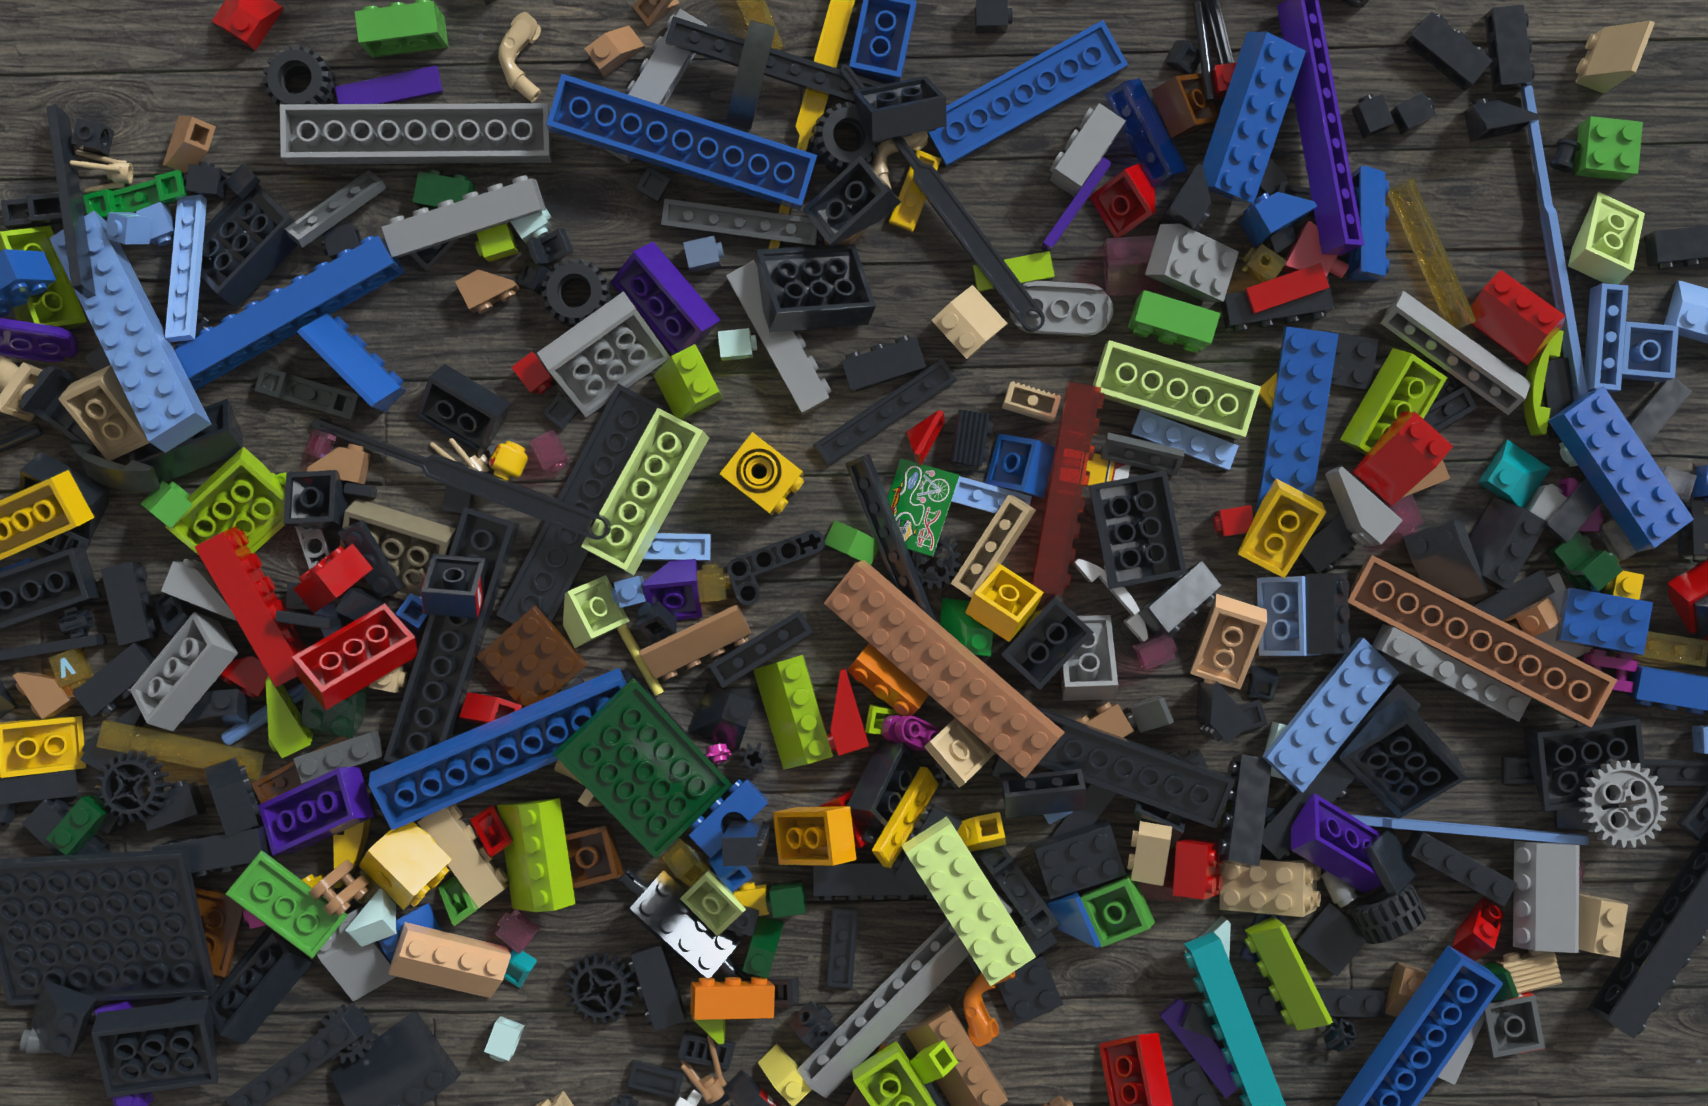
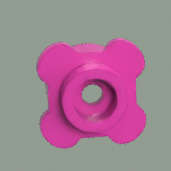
M716 744L706 748L707 755L705 756L714 765L724 763L728 757L732 756L726 744Z

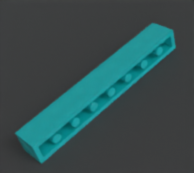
M1212 931L1184 943L1187 951L1184 954L1185 961L1190 969H1194L1197 976L1193 978L1194 984L1199 993L1203 992L1206 1001L1202 1002L1204 1009L1209 1017H1213L1215 1022L1212 1025L1213 1032L1218 1041L1222 1040L1225 1047L1221 1049V1052L1227 1064L1231 1063L1234 1070L1230 1074L1236 1087H1240L1243 1095L1239 1096L1242 1105L1286 1106L1221 939Z

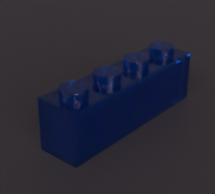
M1140 78L1124 81L1105 94L1113 112L1125 120L1122 129L1152 187L1168 183L1187 171Z

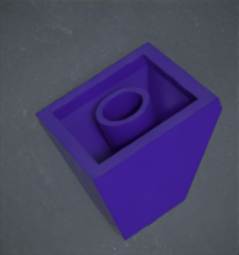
M696 559L669 561L643 582L647 602L652 604L659 601L670 613L674 612L677 615V620L703 618Z

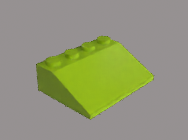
M242 447L187 498L193 505L174 526L169 528L166 525L165 528L198 554L195 546L223 531L237 526L238 530H242L246 534L249 541L247 546L251 553H255L285 525V489L262 462L245 447Z
M560 798L497 805L498 814L513 841L512 844L504 848L512 909L543 912L555 911L574 905L575 897Z

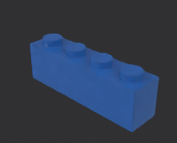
M1637 665L1636 672L1631 671L1629 682H1635L1633 693L1627 692L1626 695L1635 698V703L1652 706V702L1661 703L1662 708L1678 710V706L1687 707L1688 712L1704 714V710L1708 711V677Z

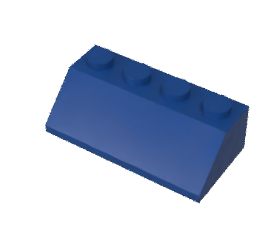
M1360 166L1351 174L1364 245L1347 252V263L1349 264L1347 278L1348 281H1379L1389 271V258H1386L1389 233L1385 231V222L1389 218V207L1385 206V196L1389 192V182L1385 180L1384 171L1368 166Z
M325 314L297 331L371 407L385 412L407 391L401 385L404 382L403 379L393 370L389 373L383 367L386 364L385 361L375 352L371 355L365 349L367 343L357 334L352 336L346 330L349 325L338 315L334 318L329 314Z

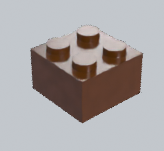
M612 823L565 835L573 889L624 875Z

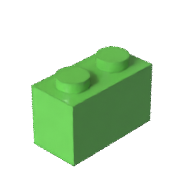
M162 480L159 483L160 488L152 491L143 500L141 505L169 528H172L193 504L187 500L190 495L180 486L176 485L173 481L168 485Z

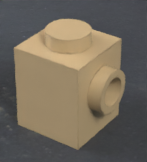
M401 665L371 683L369 688L394 693L403 691L408 680L407 666Z

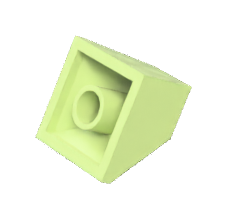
M606 575L565 593L563 626L574 648L584 645L629 622L624 609L620 608L619 603L615 604L611 593L613 588Z
M710 869L680 898L717 936L746 910L735 895Z

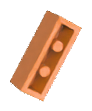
M870 643L867 644L847 669L857 681L863 683L878 698L884 700L902 716H912L929 695Z
M728 977L725 978V982H715L714 978H699V982H691L690 1015L694 1020L774 1018L775 986L764 977H752L751 981H741V978Z

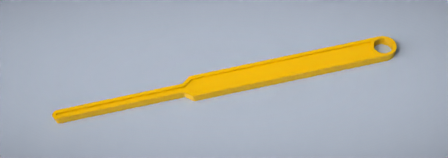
M830 0L814 58L815 62L837 68L855 0ZM808 89L805 90L796 123V130L800 136L796 149L807 151L809 140L814 134L811 132L812 128L816 125L818 118L824 114L829 96ZM781 205L778 214L789 215L790 207ZM771 240L769 249L780 248L781 241Z

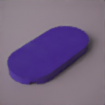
M0 318L1 356L44 362L64 361V357L69 356L72 358L78 352L77 337L64 328Z

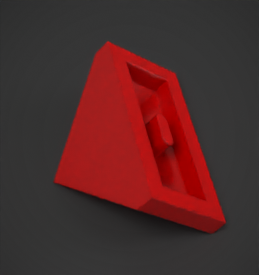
M941 410L936 411L906 431L916 463L919 465L923 464L945 424L944 412Z
M493 805L470 819L490 857H493L513 843Z

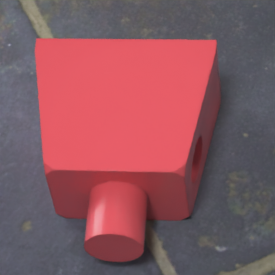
M1307 221L1301 227L1296 237L1297 241L1292 245L1280 269L1292 273L1321 263L1326 277L1330 272L1342 278L1349 264L1338 259V255L1322 254L1317 226Z

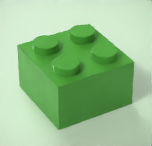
M1593 116L1581 122L1577 138L1581 148L1579 151H1576L1574 175L1622 181L1637 175L1643 122Z
M1132 874L1089 890L1080 897L1100 941L1101 948L1146 931L1155 923L1138 882L1131 880Z

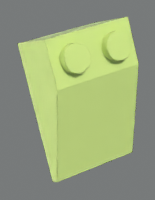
M1597 192L1572 247L1568 267L1605 284L1618 285L1633 271L1645 213Z

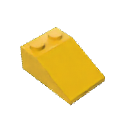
M1275 479L1261 502L1238 551V555L1285 578L1324 517L1326 510L1323 503Z
M82 716L0 722V778L86 768V763L80 760L84 754L82 752L84 746Z

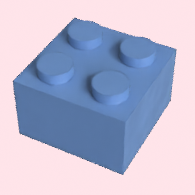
M1626 322L1622 379L1653 382L1675 379L1679 326Z

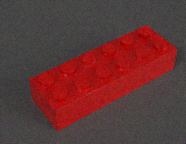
M235 526L195 546V549L275 687H278L297 677L292 656L309 646L304 645L300 636H302L298 625L277 622L275 620L276 611H288L286 604L282 599L278 600L274 593L275 585L269 576L265 577L260 568L262 563L257 554L251 553L247 546L249 541L246 534Z

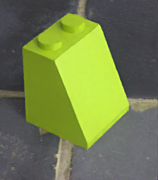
M695 344L672 355L654 374L673 415L681 420L724 399Z

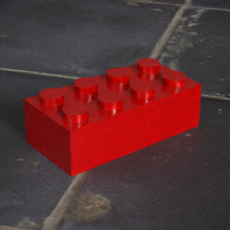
M383 604L292 656L297 677L321 706L327 710L417 656V647L413 634L386 604Z

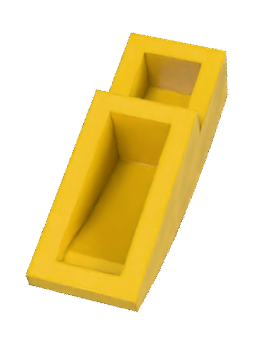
M370 819L346 829L344 832L333 835L334 869L347 859L356 869L367 842ZM341 881L334 888H341L345 884Z

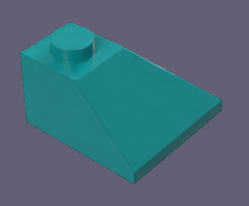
M1507 439L1477 483L1502 500L1525 508L1551 468Z

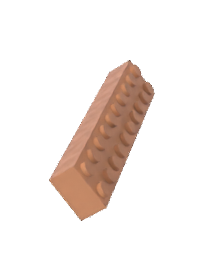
M1367 555L1349 589V605L1583 725L1593 726L1617 682V679L1373 555Z
M865 560L854 564L824 602L827 607L1023 777L1026 778L1065 733Z

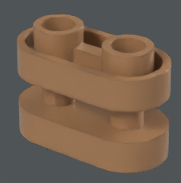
M348 859L309 891V894L315 901L323 896L329 902L323 910L330 917L334 914L338 917L341 916L351 906L349 902L353 898L359 901L369 891L367 889L369 881L363 875L355 880L350 874L355 869V866ZM342 881L347 887L337 895L332 888Z

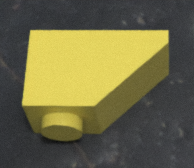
M777 1043L758 1061V1064L774 1088L791 1106H796L812 1090L798 1072L799 1066Z

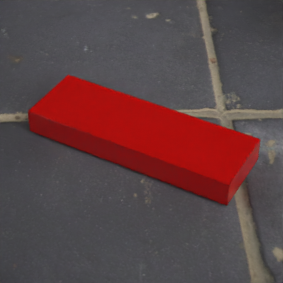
M1318 263L1245 289V293L1252 313L1256 314L1330 287L1322 264Z

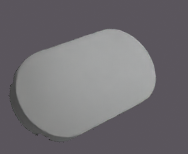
M1029 281L1024 283V288L1045 316L1044 325L1034 332L1025 330L1009 309L1012 322L1020 330L1031 334L1093 336L1102 332L1107 327L1113 315V304L1110 297L1099 286L1088 283ZM1030 311L1025 315V323L1029 327L1035 328L1040 324L1041 319L1038 313Z

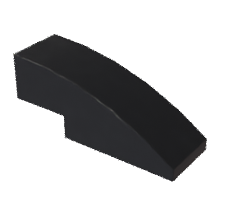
M80 190L84 216H86L83 191ZM58 192L26 195L27 198L1 200L4 226L8 230L63 223Z

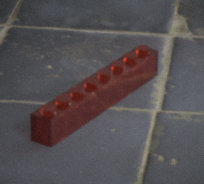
M1067 381L1031 584L1044 593L1063 596L1064 589H1069L1071 574L1067 573L1069 563H1074L1076 548H1072L1073 539L1078 538L1080 532V523L1077 522L1078 512L1083 513L1085 497L1081 495L1083 486H1088L1090 471H1086L1088 460H1093L1095 445H1091L1092 435H1097L1100 419H1096L1097 408L1102 409L1104 393L1100 392V386Z

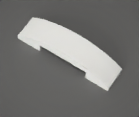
M1076 559L1072 562L1088 582H1093L1098 577L1108 588L1104 569L1081 559ZM1125 587L1109 589L1131 614L1123 621L1139 641L1145 642L1148 639L1146 625L1138 614L1140 610Z

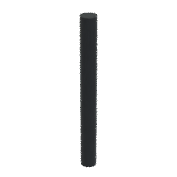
M1196 1L1193 3L1205 101L1211 103L1216 101L1204 4L1203 1Z

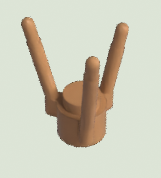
M708 1035L709 1049L717 1078L708 1075L700 1079L687 1061H680L683 1064L681 1066L683 1072L699 1090L705 1102L711 1104L724 1095L722 1087L726 1085V1082L721 1073L713 1038Z

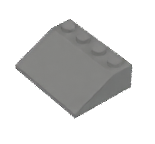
M624 291L537 352L548 371L585 417H588L609 402L618 383L629 388L670 358Z

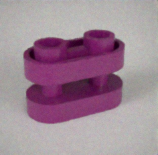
M1590 649V654L1584 653L1583 663L1589 664L1599 671L1602 670V667L1617 669L1615 677L1617 682L1612 690L1633 693L1635 682L1626 681L1628 671H1637L1638 662L1633 661V655L1616 653V658L1608 657L1607 651Z
M890 715L882 723V734L886 740L904 743L909 750L927 751L924 746L940 732L936 726L915 716Z

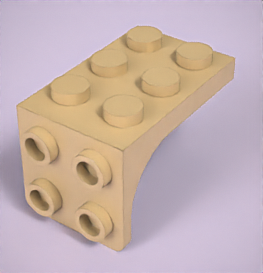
M954 718L924 746L959 788L996 753L957 718Z
M1260 859L1259 866L1252 868L1223 863L1220 866V875H1223V887L1220 891V910L1304 917L1316 911V908L1320 906L1321 894L1320 891H1317V880H1320L1321 867L1307 859Z

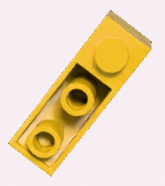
M1000 812L964 820L957 831L969 852L1006 845Z

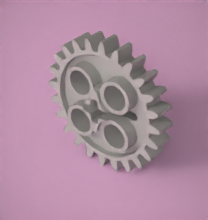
M1611 761L1610 765L1601 764V770H1592L1595 778H1585L1590 786L1581 787V790L1586 793V797L1579 798V801L1586 803V807L1579 809V811L1587 813L1588 816L1584 818L1583 823H1592L1588 831L1598 832L1596 839H1606V845L1616 844L1618 848H1625L1626 846L1635 848L1636 843L1645 845V838H1655L1652 830L1661 831V827L1657 822L1666 821V818L1660 815V812L1668 810L1667 807L1661 805V801L1666 800L1667 796H1659L1658 792L1664 787L1654 785L1658 777H1648L1649 768L1640 769V763L1630 764V761H1621V763L1619 761ZM1632 783L1635 785L1634 794L1631 792ZM1607 787L1610 789L1611 794L1609 798L1606 796ZM1640 799L1645 800V802L1642 804L1621 806V808H1608L1604 810L1602 809V805L1605 804L1623 803L1625 801H1635ZM1637 810H1639L1641 814V818L1639 821L1636 818ZM1612 814H1614L1616 818V822L1614 825L1611 823Z

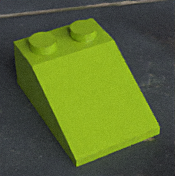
M897 1041L852 1069L853 1081L870 1106H936Z

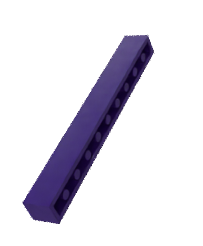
M1286 0L1277 5L1283 40L1306 51L1292 90V95L1294 97L1312 201H1315L1317 205L1314 213L1322 254L1343 255L1363 246L1364 241L1319 0Z

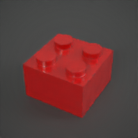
M351 544L345 550L340 546L298 578L301 583L293 589L314 614L340 596L373 568L354 544Z
M1189 838L1176 842L1173 896L1205 900L1219 894L1223 887V875H1220V866L1223 863L1219 862L1220 855L1217 852L1219 841Z

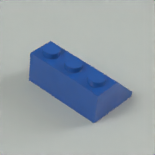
M1267 192L1255 199L1254 203L1243 211L1244 216L1238 222L1252 246L1256 248L1275 233L1290 225L1293 226L1299 223L1317 205L1315 201L1280 192L1269 196Z

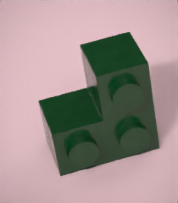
M1577 531L1570 541L1565 544L1558 540L1545 551L1576 589L1600 591L1623 571L1618 565L1619 560L1613 553L1606 550L1595 551L1591 546L1590 538L1583 532Z

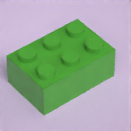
M416 0L413 4L394 2L389 4V7L366 6L360 11H355L358 42L372 58L449 48L445 17L434 1Z
M1144 290L1136 298L1128 329L1133 330V334L1145 338L1148 335L1155 336L1163 344L1173 345L1175 342L1183 345L1184 350L1198 353V350L1202 351L1212 344L1220 313Z

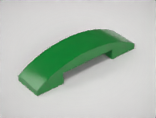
M175 170L156 175L155 179L113 191L105 189L83 195L87 215L95 211L104 220H107L108 212L136 213L138 210L159 202L169 205L184 198L186 191L181 170Z

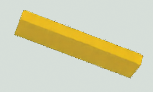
M927 767L919 768L872 849V852L883 867H892L903 848L901 845L906 843L939 785Z

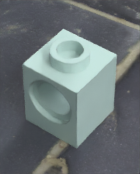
M749 328L718 331L722 361L753 358V351L757 350L756 335H751Z
M500 1016L494 1024L484 1052L489 1053L490 1057L496 1061H509L515 1053L525 1025Z

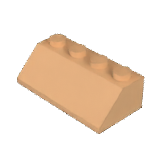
M404 922L388 974L491 998L503 981L511 954L506 946Z

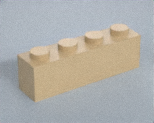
M1008 495L951 584L972 598L975 591L996 567L1002 564L1036 509L1018 497Z
M453 804L425 816L417 823L430 834L437 845L452 859L448 865L477 907L480 908L509 886L506 882L508 877L500 867L498 869L491 861L493 857L488 855L484 846H480L476 840L478 838L477 833L470 825H465L460 818L463 816L462 812Z

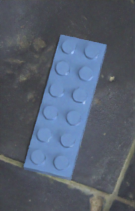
M1358 637L1349 648V653H1345L1264 753L1262 758L1298 792L1303 793L1399 672L1364 638Z

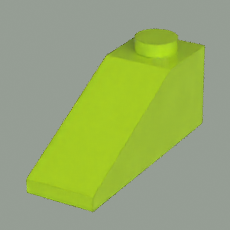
M268 675L266 679L268 742L274 752L278 751L281 758H284L311 745L313 733L284 685L275 687Z

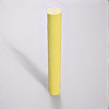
M626 623L618 627L617 630L654 696L664 692L658 680L654 678L639 653L640 648Z

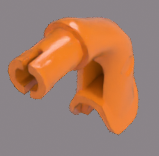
M1015 971L992 986L989 985L982 972H980L965 992L963 1000L964 1014L969 1026L967 1029L969 1037L975 1046L981 1047L988 1044L999 1034L998 1024L994 1018L990 1017L984 1005L982 994L987 990L995 988L996 984L1014 978Z

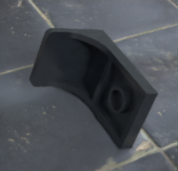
M55 366L43 369L39 373L38 381L32 389H28L22 395L21 403L18 407L47 421L71 440L93 446L96 455L106 459L58 399L71 383L81 378L71 371Z

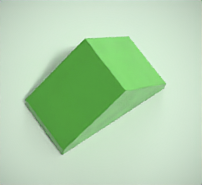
M835 520L825 540V545L859 561L865 560L869 565L872 564L879 549L874 538Z
M453 876L438 887L451 923L454 926L479 909L456 876Z

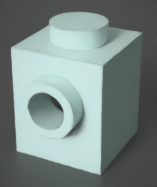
M546 209L545 211L511 221L522 240L527 244V241L534 238L540 239L549 233L548 229L552 226L548 220L552 217Z

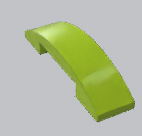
M1561 330L1529 363L1525 378L1531 382L1526 399L1523 401L1527 427L1532 436L1544 435L1547 432L1551 408L1541 407L1548 360L1560 357L1564 331Z

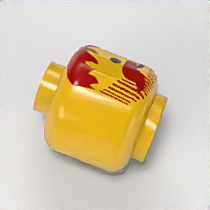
M506 441L505 444H498L489 461L490 468L495 471L493 475L505 480L519 478L528 461V457L524 453L525 448L511 441Z

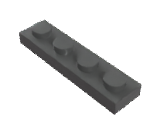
M368 170L285 228V231L293 241L303 248L325 231L334 227L349 214L354 213L366 202L375 198L386 189L383 180Z

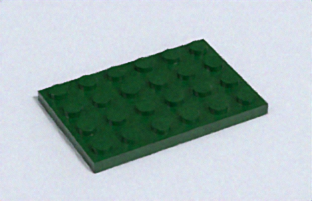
M634 678L553 753L655 859L732 786L725 776Z

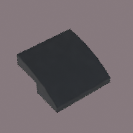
M1440 366L1435 369L1446 376L1447 379L1424 417V420L1436 431L1477 409L1466 385H1461L1459 379Z

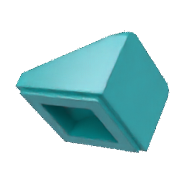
M515 947L510 953L511 957L504 979L521 988L537 960Z

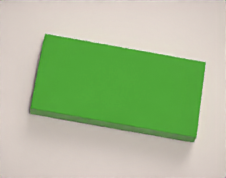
M262 850L226 893L228 897L311 959L347 917L346 913L339 917L336 914L330 917L323 910L329 903L323 896L315 901L309 894V891L312 889L309 885Z

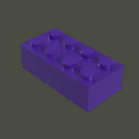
M360 766L339 767L258 805L272 855L296 853L374 817Z

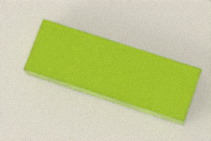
M1050 251L1004 260L1021 284L1055 277ZM974 265L973 272L977 290L979 292L994 290L979 268Z

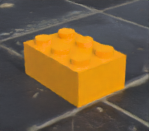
M850 806L794 807L773 812L779 865L834 866L856 860Z

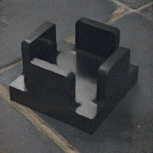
M1691 501L1683 503L1694 520L1677 531L1678 557L1708 556V550H1705V544H1708V514L1704 513V509H1708V502Z

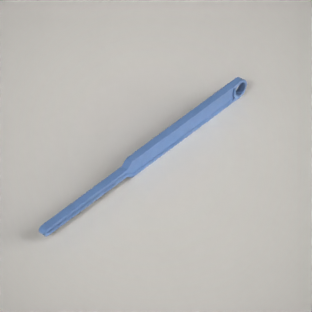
M1531 85L1523 86L1521 88L1524 109L1537 113L1533 87ZM1537 120L1527 127L1541 206L1540 221L1555 308L1566 315L1563 327L1560 329L1564 331L1562 350L1564 358H1568L1573 399L1575 402L1588 393L1558 216L1552 203L1539 121Z
M1266 807L1265 816L1268 817L1275 808ZM1351 815L1368 826L1589 845V836L1582 834Z

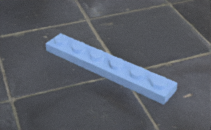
M202 194L185 196L177 201L165 338L169 342L195 339L207 199Z

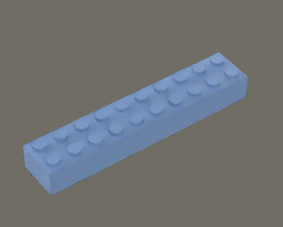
M92 211L84 216L96 296L86 298L75 290L148 441L166 453L211 425V422L171 343L165 338V331L121 244L106 239L107 221L95 211ZM63 229L49 239L71 282Z

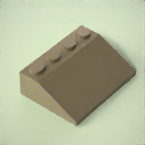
M357 498L345 510L342 528L364 520L403 586L398 592L392 593L389 596L406 600L408 595L412 593L415 596L421 597V588L432 555L449 556L457 529ZM341 539L340 546L345 550L346 546ZM364 576L353 584L372 590Z

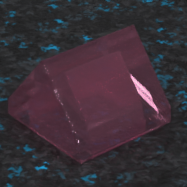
M314 428L305 453L321 459L331 452L337 436Z

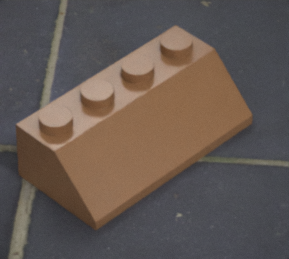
M734 605L640 650L639 653L654 678L662 677L663 681L678 675L676 669L682 666H686L688 670L701 664L699 658L709 654L713 658L724 653L723 647L733 643L734 647L749 641L747 635L752 634L739 605Z
M950 1004L905 1031L918 1053L925 1047L944 1040L957 1059L958 1064L943 1078L935 1080L951 1106H1000L1008 1101L1004 1089L978 1048L971 1041L968 1032Z

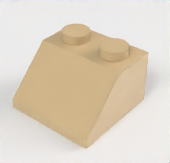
M973 285L951 301L932 319L933 323L966 359H970L1008 324Z
M1579 894V949L1596 954L1620 957L1628 905L1617 900Z

